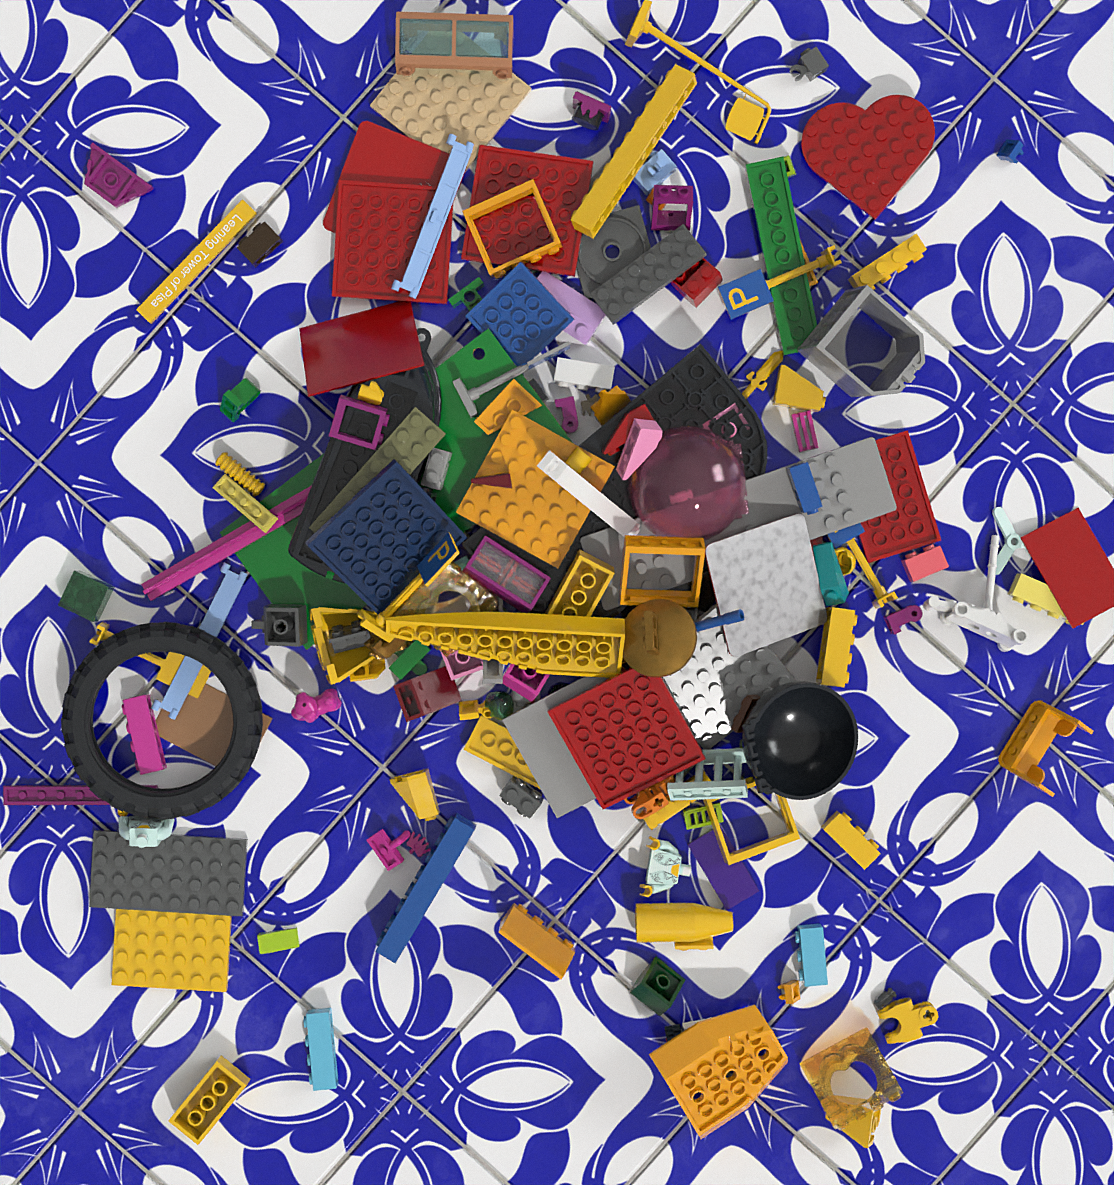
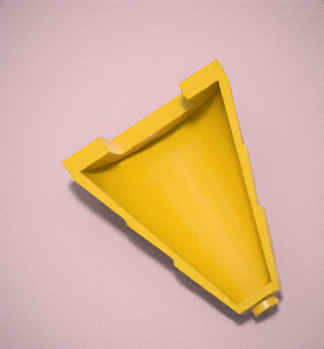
M324 607L310 610V620L314 621L311 630L316 651L323 671L327 670L328 672L326 679L331 685L341 682L375 658L373 655L369 656L370 650L366 646L334 653L332 643H329L328 640L329 630L333 626L351 625L350 623L353 621L362 620L357 616L360 610ZM366 611L374 617L378 615L374 611ZM394 612L391 617H397L398 612ZM369 631L370 636L375 639L374 643L382 639Z

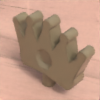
M587 394L585 395L587 400L581 401L583 416H585V410L591 416L592 409L590 407L600 399L597 394L592 398Z

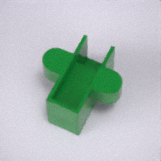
M415 640L409 647L406 646L403 650L395 652L398 659L389 669L400 680L411 670L416 675H423L427 672L428 667L422 659L432 648Z

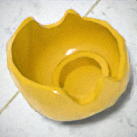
M835 548L834 550L843 576L850 574L855 569V556L847 548Z

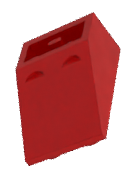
M703 258L670 282V284L697 308L723 279L721 273Z
M645 404L624 415L603 448L602 453L604 455L608 453L611 456L620 451L619 446L626 443L634 418L654 421Z

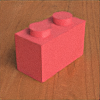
M934 544L924 547L921 553L911 552L905 555L906 559L901 560L910 582L917 581L949 567L941 546L934 547Z

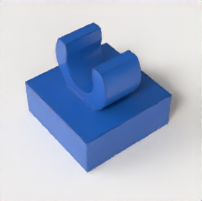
M1006 139L996 156L1000 160L1017 164L1016 156L1024 154L1022 150L1023 144L1019 140Z

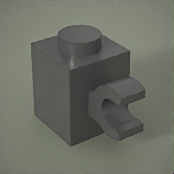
M816 46L812 50L810 48L804 50L800 54L799 65L792 66L789 72L792 73L796 70L800 73L795 78V81L801 80L806 75L811 82L826 72L829 65Z

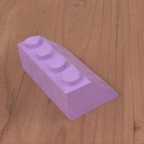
M542 271L537 279L575 319L563 331L587 345L606 315L598 304L553 275Z

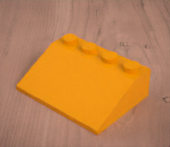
M514 903L501 919L499 933L559 979H562L575 954L574 944L566 938L562 940L555 929L552 927L548 929L543 925L544 922L536 915L532 917L527 913V908L521 904L516 905Z

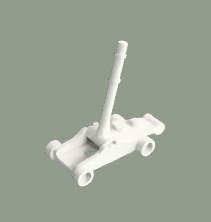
M992 535L989 546L990 555L989 564L987 565L988 575L983 607L978 608L974 604L965 602L957 603V601L950 599L943 601L939 600L936 596H932L924 601L923 607L927 611L933 609L943 611L940 615V621L943 625L950 626L955 623L997 642L999 650L1008 652L1013 649L1014 645H1021L1027 642L1029 635L1025 629L1014 628L1005 622L1000 613L993 611L999 536Z

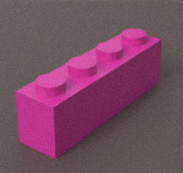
M150 694L125 699L122 704V712L127 716L128 721L126 729L132 737L130 742L132 752H135L137 758L135 766L137 771H140V775L167 768L154 710L151 709Z

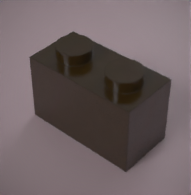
M265 221L262 224L258 223L252 229L253 232L248 237H243L238 243L239 246L236 247L255 268L283 243V240Z

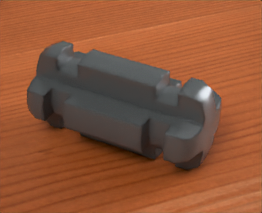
M888 988V991L882 993L878 1000L874 1001V1004L878 1009L882 1010V1007L887 1006L893 1000L892 998L897 995L891 988Z

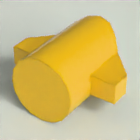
M371 381L370 386L361 385L357 399L370 404L380 405L384 392L376 382Z

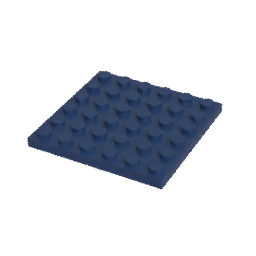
M393 459L305 543L375 613L379 614L419 575L420 572L417 565L448 532L452 535L456 546L460 545L467 536L402 466Z

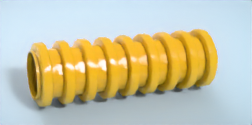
M223 452L215 461L216 466H220L221 470L224 469V473H229V477H234V481H238L239 485H243L244 489L247 488L249 493H253L252 496H258L264 489L265 483H261L260 479H256V476L251 475L250 471L247 472V468H242V464H238L237 460H233V457L228 456L227 452Z

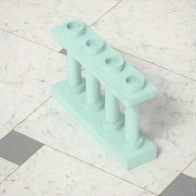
M743 748L702 750L706 759L695 764V782H683V770L676 774L675 783H668L667 785L670 801L748 798L746 781L741 780L742 763H746ZM734 763L733 780L722 781V765ZM715 764L714 781L702 782L703 765Z

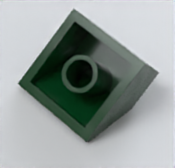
M655 956L638 977L630 993L661 1016L671 1008L686 979Z

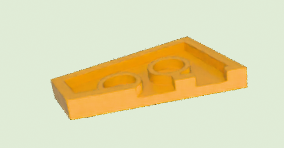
M513 379L474 422L489 435L503 427L512 410L524 416L542 405Z

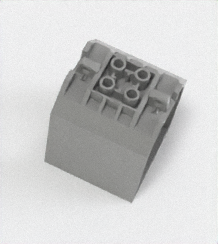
M868 285L846 290L797 349L799 353L850 397L901 393L906 387L904 382L911 383L916 377L914 376L915 372L920 370L925 363L923 333ZM858 308L896 340L897 354L870 387L865 385L825 350L827 345Z

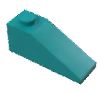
M832 542L813 545L820 590L826 606L845 603L849 591Z

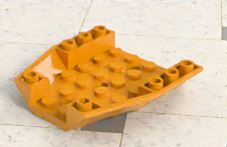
M756 1005L699 1021L649 1054L700 1139L749 1108L788 1063L787 1055ZM762 1049H766L764 1055L758 1056ZM729 1071H734L731 1077H726ZM701 1092V1096L699 1098L693 1099V1096L696 1093Z

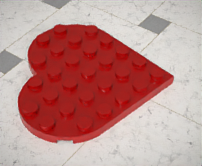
M905 95L883 97L872 103L866 110L851 103H834L818 110L807 122L802 134V152L806 163L814 173L876 220L929 155L934 144L935 126L928 109L918 100Z

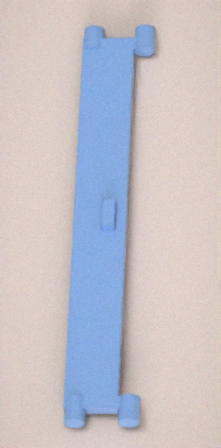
M453 134L448 136L446 143L451 145L452 149L402 281L394 280L391 287L395 291H398L399 288L410 291L409 297L416 299L474 146L473 143L468 141L466 146L456 142L457 136Z
M225 562L220 571L226 575L199 629L216 637L248 575L243 571L239 575L230 571L231 565ZM185 656L163 701L155 699L151 709L158 711L159 708L170 712L169 718L175 720L203 664Z

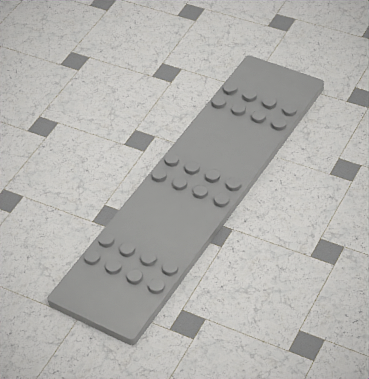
M868 437L637 517L634 520L641 525L638 528L640 531L636 536L704 538L706 548L710 543L797 513L805 517L809 538L812 540L893 512L897 506L876 441L873 437ZM804 461L809 464L823 506L818 508V512L807 515V512L802 513L800 511L786 469ZM609 527L580 538L584 552L614 567L615 574L600 599L605 610L621 606L619 589L624 537L614 528ZM630 553L626 589L668 590L691 582L693 579L695 555Z

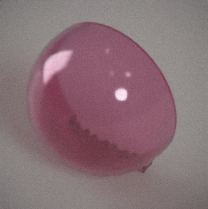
M679 426L663 431L662 438L658 442L656 449L629 477V497L638 519L656 536L704 538V541H707L722 533L735 519H742V515L749 514L748 500H744L747 496L744 463L740 459L743 458L741 444L726 441L715 432L696 426Z

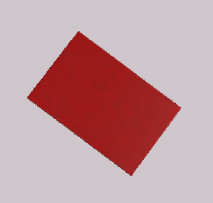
M1079 507L1021 537L1022 542L1072 629L1114 607V568Z

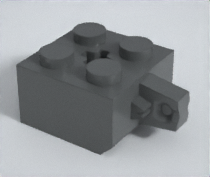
M268 604L263 607L264 615L262 619L251 621L252 629H262L265 645L300 647L308 642L306 604Z

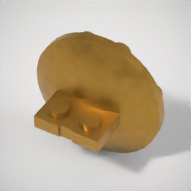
M666 599L649 600L635 607L625 618L623 657L628 665L638 673L655 678L666 677L681 670L693 656L697 644V629L691 615L679 604Z

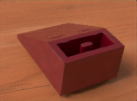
M446 666L393 686L406 722L462 701L456 682L451 680Z

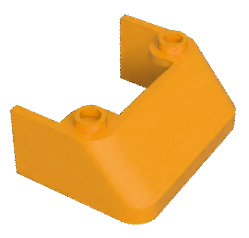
M1034 701L1000 753L998 762L1006 770L1053 797L1055 793L1041 785L1045 778V772L1037 766L1056 734L1063 737L1070 736L1076 727L1090 734L1093 733V730L1080 720L1043 701Z

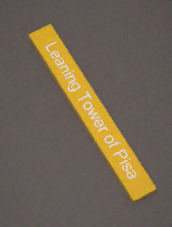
M242 199L136 310L152 324L257 213Z

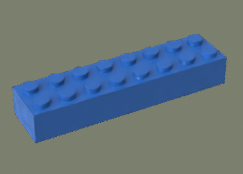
M458 813L455 817L451 816L444 827L447 831L445 834L441 832L434 844L437 846L436 849L430 850L425 859L426 866L421 865L415 876V879H417L416 883L411 882L405 893L407 898H402L395 910L397 915L392 914L385 927L387 932L382 931L375 945L378 947L375 952L393 963L397 962L475 831L477 824Z

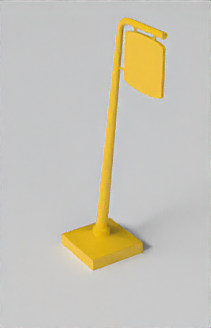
M644 0L624 45L632 47L643 32L646 34L650 33L743 91L745 96L747 94L767 107V114L764 118L763 108L744 100L745 96L743 99L739 97L732 106L725 125L727 131L749 141L757 135L754 143L758 144L771 114L769 103L652 26V23L648 21L652 1ZM764 119L762 126L759 130V133H756L760 126L761 120Z

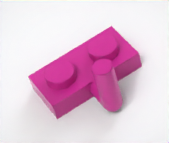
M381 829L369 837L367 842L389 871L404 861L396 847L406 841L411 836V833L406 830L395 840L391 841L385 831Z

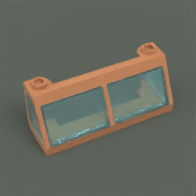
M396 12L395 66L397 75L409 76L415 72V68L493 70V74L499 79L512 78L514 47L513 15Z

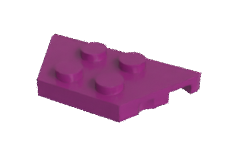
M92 142L90 146V160H88L87 164L88 172L85 175L84 181L87 187L116 208L153 190L150 184Z

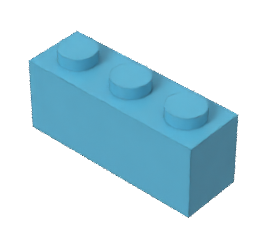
M821 924L798 925V931H795V941L799 943V950L796 951L797 961L801 962V969L798 970L799 981H802L805 987L828 985L823 927Z

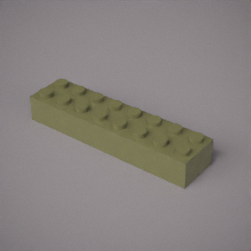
M415 407L309 528L316 533L393 459L410 475L446 433Z

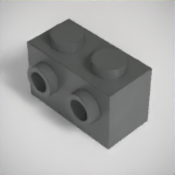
M514 775L499 795L505 804L514 806L521 816H527L529 819L540 807L544 799L538 791L531 789L522 779Z

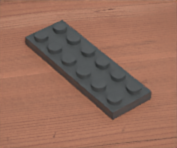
M682 224L591 292L590 295L614 325L707 256V254L685 225Z

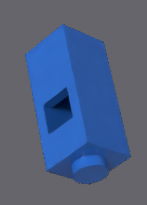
M804 461L787 467L786 469L800 511L802 513L807 512V515L818 512V508L823 506L808 462Z

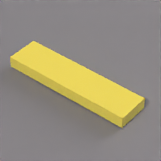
M224 474L213 486L214 490L264 533H267L278 520L275 515L228 475Z

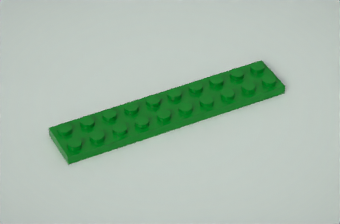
M784 157L745 164L768 280L805 265ZM807 273L770 288V293L774 300L772 304L783 356L798 353L797 349L817 326Z

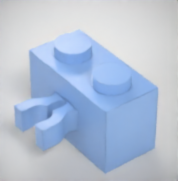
M662 149L658 153L654 151L648 156V161L642 165L633 179L646 196L650 194L654 185H660L676 171L677 166Z

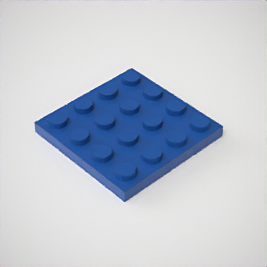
M522 262L466 315V318L480 333L489 328L517 367L526 365L527 362L533 360L575 320Z

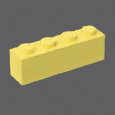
M1022 573L1016 574L1008 592V595L1013 597V601L1023 604V602L1031 604L1030 608L1039 612L1041 609L1048 612L1047 615L1052 618L1058 619L1061 617L1066 619L1047 584Z

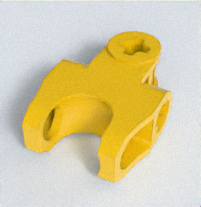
M911 998L893 1001L883 1007L882 1010L876 1011L879 1019L893 1017L899 1022L896 1030L884 1035L887 1044L910 1042L923 1036L921 1028L932 1025L938 1020V1012L930 1002L925 1001L913 1005ZM926 1010H929V1016H925Z

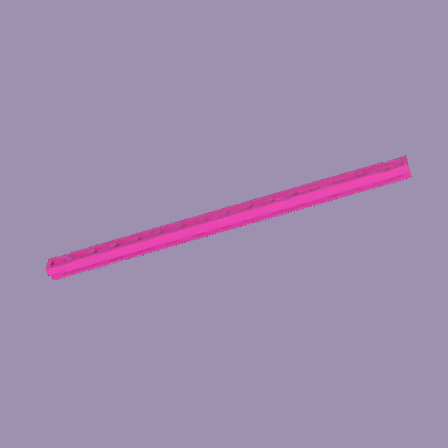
M311 486L269 510L278 520L267 533H264L252 521H249L142 583L144 594H147L150 601H153L300 516Z

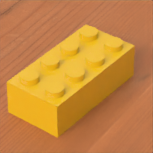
M579 549L544 614L591 617L615 574L614 567Z
M826 607L827 620L823 626L816 683L845 687V683L848 684L849 681L847 666L852 661V653L849 652L850 645L854 644L855 634H852L853 626L857 624V615L855 610Z
M221 1055L174 1112L169 1122L199 1145L247 1086L250 1078Z

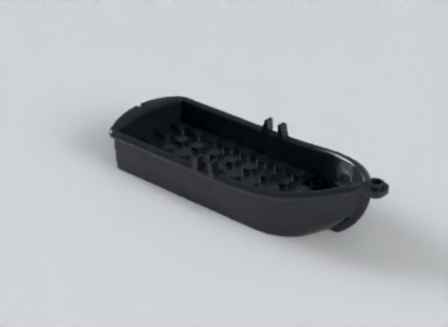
M425 328L417 329L418 335H425V340L419 341L424 366L354 384L347 394L348 397L357 399L361 385L370 386L371 381L376 382L384 392L382 402L377 406L387 408L386 414L390 415L387 427L382 426L381 433L384 434L382 444L415 407L439 427L442 411L441 387L437 371L427 352L431 342V334ZM347 405L339 432L373 442L380 415ZM333 437L329 439L288 547L291 557L309 570L325 578L327 571L334 573L332 580L346 584L306 545L305 542L314 534L309 527L379 449L380 445H377L376 450ZM429 453L410 474L417 484Z

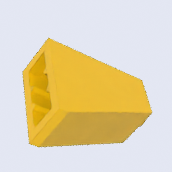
M781 364L779 366L773 405L819 412L821 408H824L826 397H823L824 391L786 365Z

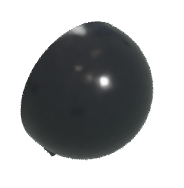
M797 681L774 687L756 701L749 711L745 723L742 725L743 753L749 769L756 778L755 783L758 793L764 792L767 795L775 793L793 800H807L819 797L832 790L843 780L856 756L858 727L852 709L837 692L817 683Z

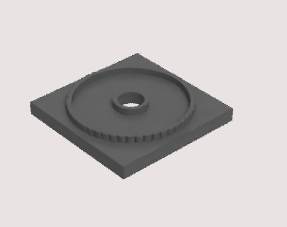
M639 205L610 213L594 239L582 233L577 272L583 294L588 299H593L590 295L591 292L651 248ZM610 245L618 247L620 251L618 257L614 259L608 258L605 253L606 248Z

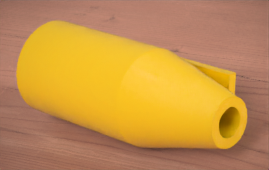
M636 903V943L674 942L675 949L682 951L689 949H713L714 936L733 932V913L697 903Z

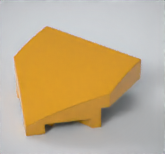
M615 386L609 392L605 389L601 390L598 394L600 399L590 408L595 412L596 420L603 426L629 404L631 400L624 390L622 391L618 386Z

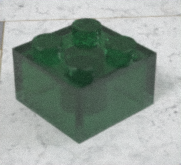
M74 570L58 606L87 620L97 622L115 587L83 571Z

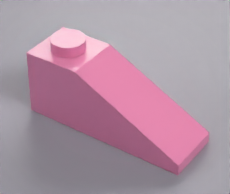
M634 418L616 468L622 480H627L656 449L658 442L662 438V429L656 421Z

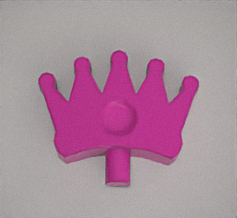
M412 832L409 841H407V846L412 848L409 853L412 854L415 851L417 856L420 857L422 854L429 852L431 848L425 849L429 845V842L423 844L426 837L419 840L421 834L414 838L415 832Z

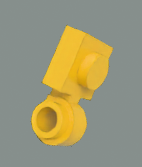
M478 700L459 702L460 720L479 718L480 713L485 718H492L496 714V705L492 700H485L481 704L478 703Z

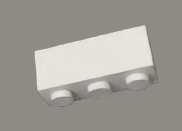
M558 357L554 382L558 383L557 386L568 388L569 385H574L578 390L587 391L588 388H592L597 393L604 389L610 391L615 367Z

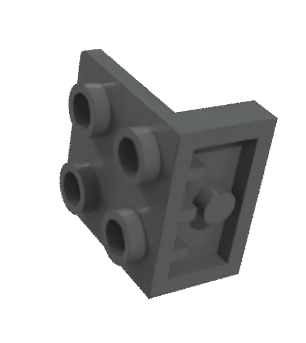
M362 620L353 621L350 623L351 625L347 626L336 625L329 630L328 640L329 643H332L334 653L365 646L364 643L371 636L369 630L360 625Z

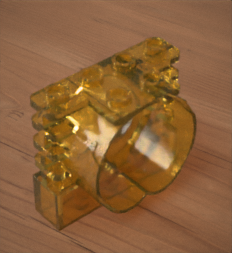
M452 561L428 587L422 582L392 614V617L425 614L428 607L437 604L439 595L444 591H455L464 595L471 604L467 612H492L496 608L498 601L493 593L491 594L479 582L473 580L467 573H464L461 567ZM432 644L436 650H440L445 657L449 656V654H453L456 651L450 648L449 651L440 649L441 646Z
M867 1027L799 1063L834 1129H845L850 1125L849 1122L865 1118L867 1116L866 1113L871 1110L874 1112L884 1107L883 1104L888 1101H897L903 1093ZM855 1061L863 1062L876 1075V1091L869 1099L862 1103L845 1105L838 1101L832 1092V1075L838 1070H847L851 1063Z

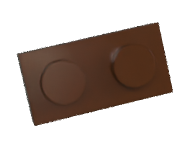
M746 695L742 700L741 708L733 719L731 730L736 733L743 732L742 725L745 723L752 706L760 698L758 695Z

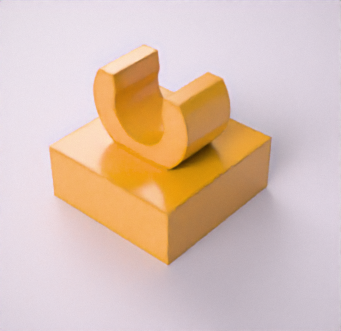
M790 980L778 986V989H784L785 994L780 995L779 999L786 1000V1004H794L801 999L799 980Z

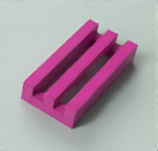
M811 411L792 414L791 419L798 451L803 452L819 448ZM804 416H807V421L813 443L812 446H810ZM800 417L806 447L802 446L796 419Z

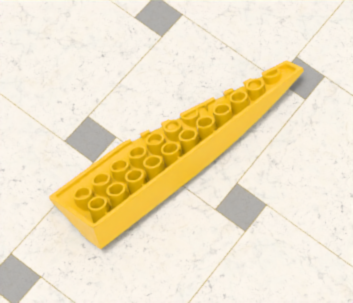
M513 612L419 614L386 618V635L407 641L418 640L421 644L427 646L430 644L441 646L440 649L449 651V648L458 650L460 654L488 661L491 659L498 660L500 664L504 665L508 663L518 665V668L524 670L527 668L535 669L536 673L611 678L621 673L625 640V619Z

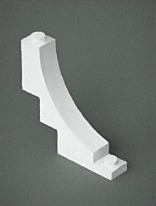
M550 450L539 462L538 468L623 537L625 535L636 536L639 533L640 529L638 528L641 526Z

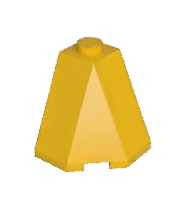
M428 768L390 779L392 786L419 819L425 818V821L436 819V815H439L440 811Z
M832 1095L825 1101L824 1111H826L825 1118L864 1148H869L873 1144L875 1136L871 1134L875 1132L880 1122L881 1101Z

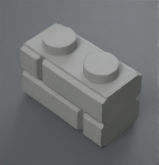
M433 448L430 451L421 485L442 490L449 467L448 461L451 460L452 456L451 452L438 448Z

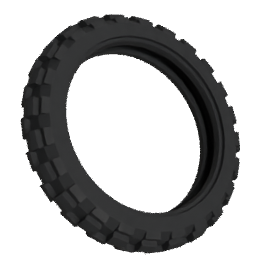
M173 622L140 624L122 630L102 641L92 649L75 670L62 705L61 729L65 742L64 747L79 778L86 783L91 792L99 799L105 800L110 806L122 812L125 811L134 814V816L147 819L159 818L161 820L186 817L199 813L221 801L238 786L248 773L256 757L262 736L263 709L261 698L254 678L243 660L216 636L193 626ZM150 652H173L185 655L206 666L214 673L226 690L233 713V731L230 744L219 764L207 775L191 784L168 789L151 788L137 784L119 774L105 759L97 744L93 728V710L98 692L115 668L135 656Z

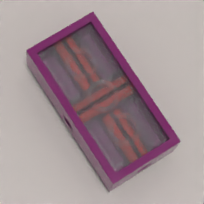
M484 536L461 572L522 613H529L551 579L487 536Z

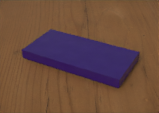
M720 825L729 853L734 852V847ZM713 829L687 844L726 910L759 892L742 861L731 865L724 862Z

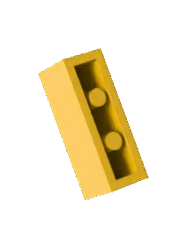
M836 811L821 828L865 870L881 854L877 850L879 846L872 839L868 841L863 836L865 832L858 825L854 828L849 823L852 819L845 812L840 814Z

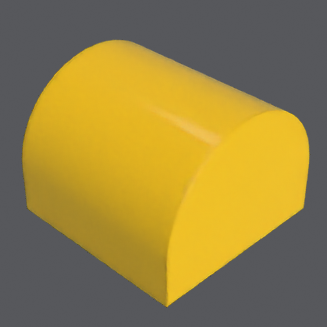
M576 447L565 463L581 474L592 458Z

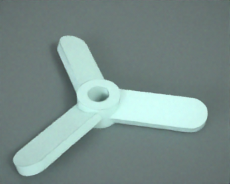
M996 507L993 509L992 514L1005 538V544L997 555L995 575H999L1014 551L1018 548L1026 547L1021 540L1022 536L1015 533L1003 508ZM1012 538H1014V539L1016 540V544H1015V545H1012V544H1011V539H1012Z

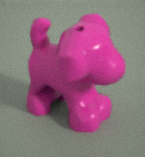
M332 688L325 690L316 697H311L306 692H300L295 697L296 701L291 715L296 720L312 723L319 715L338 710L342 705V701L338 697V691Z

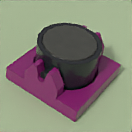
M578 91L575 92L573 96V109L575 111L572 116L574 122L591 130H598L602 121L608 123L611 115L610 105Z

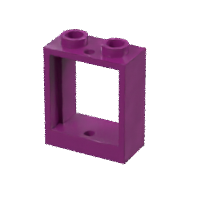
M654 185L651 230L674 231L684 224L690 231L693 186ZM658 204H687L686 211L658 210Z
M341 395L329 436L376 450L377 445L381 446L384 437V434L381 433L382 426L387 427L390 415L386 414L387 408ZM347 405L380 415L373 442L339 432Z

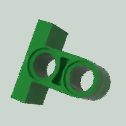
M480 277L476 278L448 299L451 306L455 308L463 303L470 312L482 300L477 291L484 287L483 281ZM468 293L475 295V299L471 302H467L464 299Z
M244 378L231 391L228 390L223 394L220 411L234 423L239 418L240 413L259 396L261 390L248 378Z

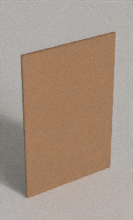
M205 683L198 699L188 694L175 720L168 717L170 712L161 709L156 719V724L161 738L217 766L224 757L231 741L233 713L228 695ZM263 713L261 740L273 719Z

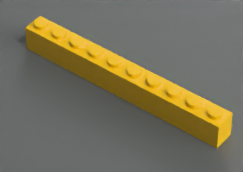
M676 64L672 70L667 72L664 82L657 87L652 100L646 103L643 113L636 118L633 128L630 132L626 133L623 143L620 147L616 148L613 158L609 163H606L601 176L594 181L590 192L583 197L582 204L578 210L576 209L573 212L571 222L574 229L594 239L696 86L695 73Z

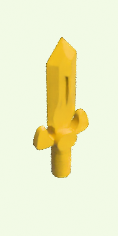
M782 350L774 352L756 372L755 379H752L753 371L746 376L751 383L741 393L745 399L756 388H759L761 391L765 390L767 383L764 382L762 385H759V383L765 381L782 362Z

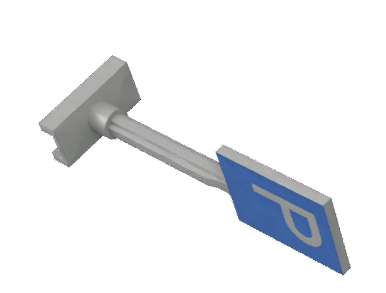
M568 341L527 362L526 365L518 366L477 388L473 387L467 390L460 378L453 381L470 417L473 418L478 415L473 401L480 398V395L523 374L527 369L529 370L570 349L571 344Z

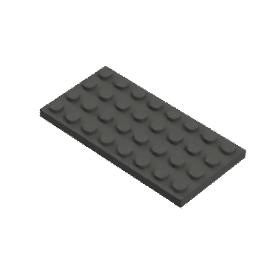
M94 830L89 907L243 916L248 839L171 834L156 847L141 848L129 846V840L124 839L119 834V831Z

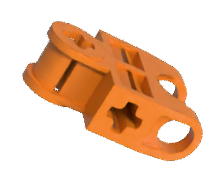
M672 775L636 793L634 797L624 799L627 804H634L631 808L633 816L637 819H644L668 805L667 797H669L667 785L668 783H675L676 779ZM645 807L642 813H636L639 808Z

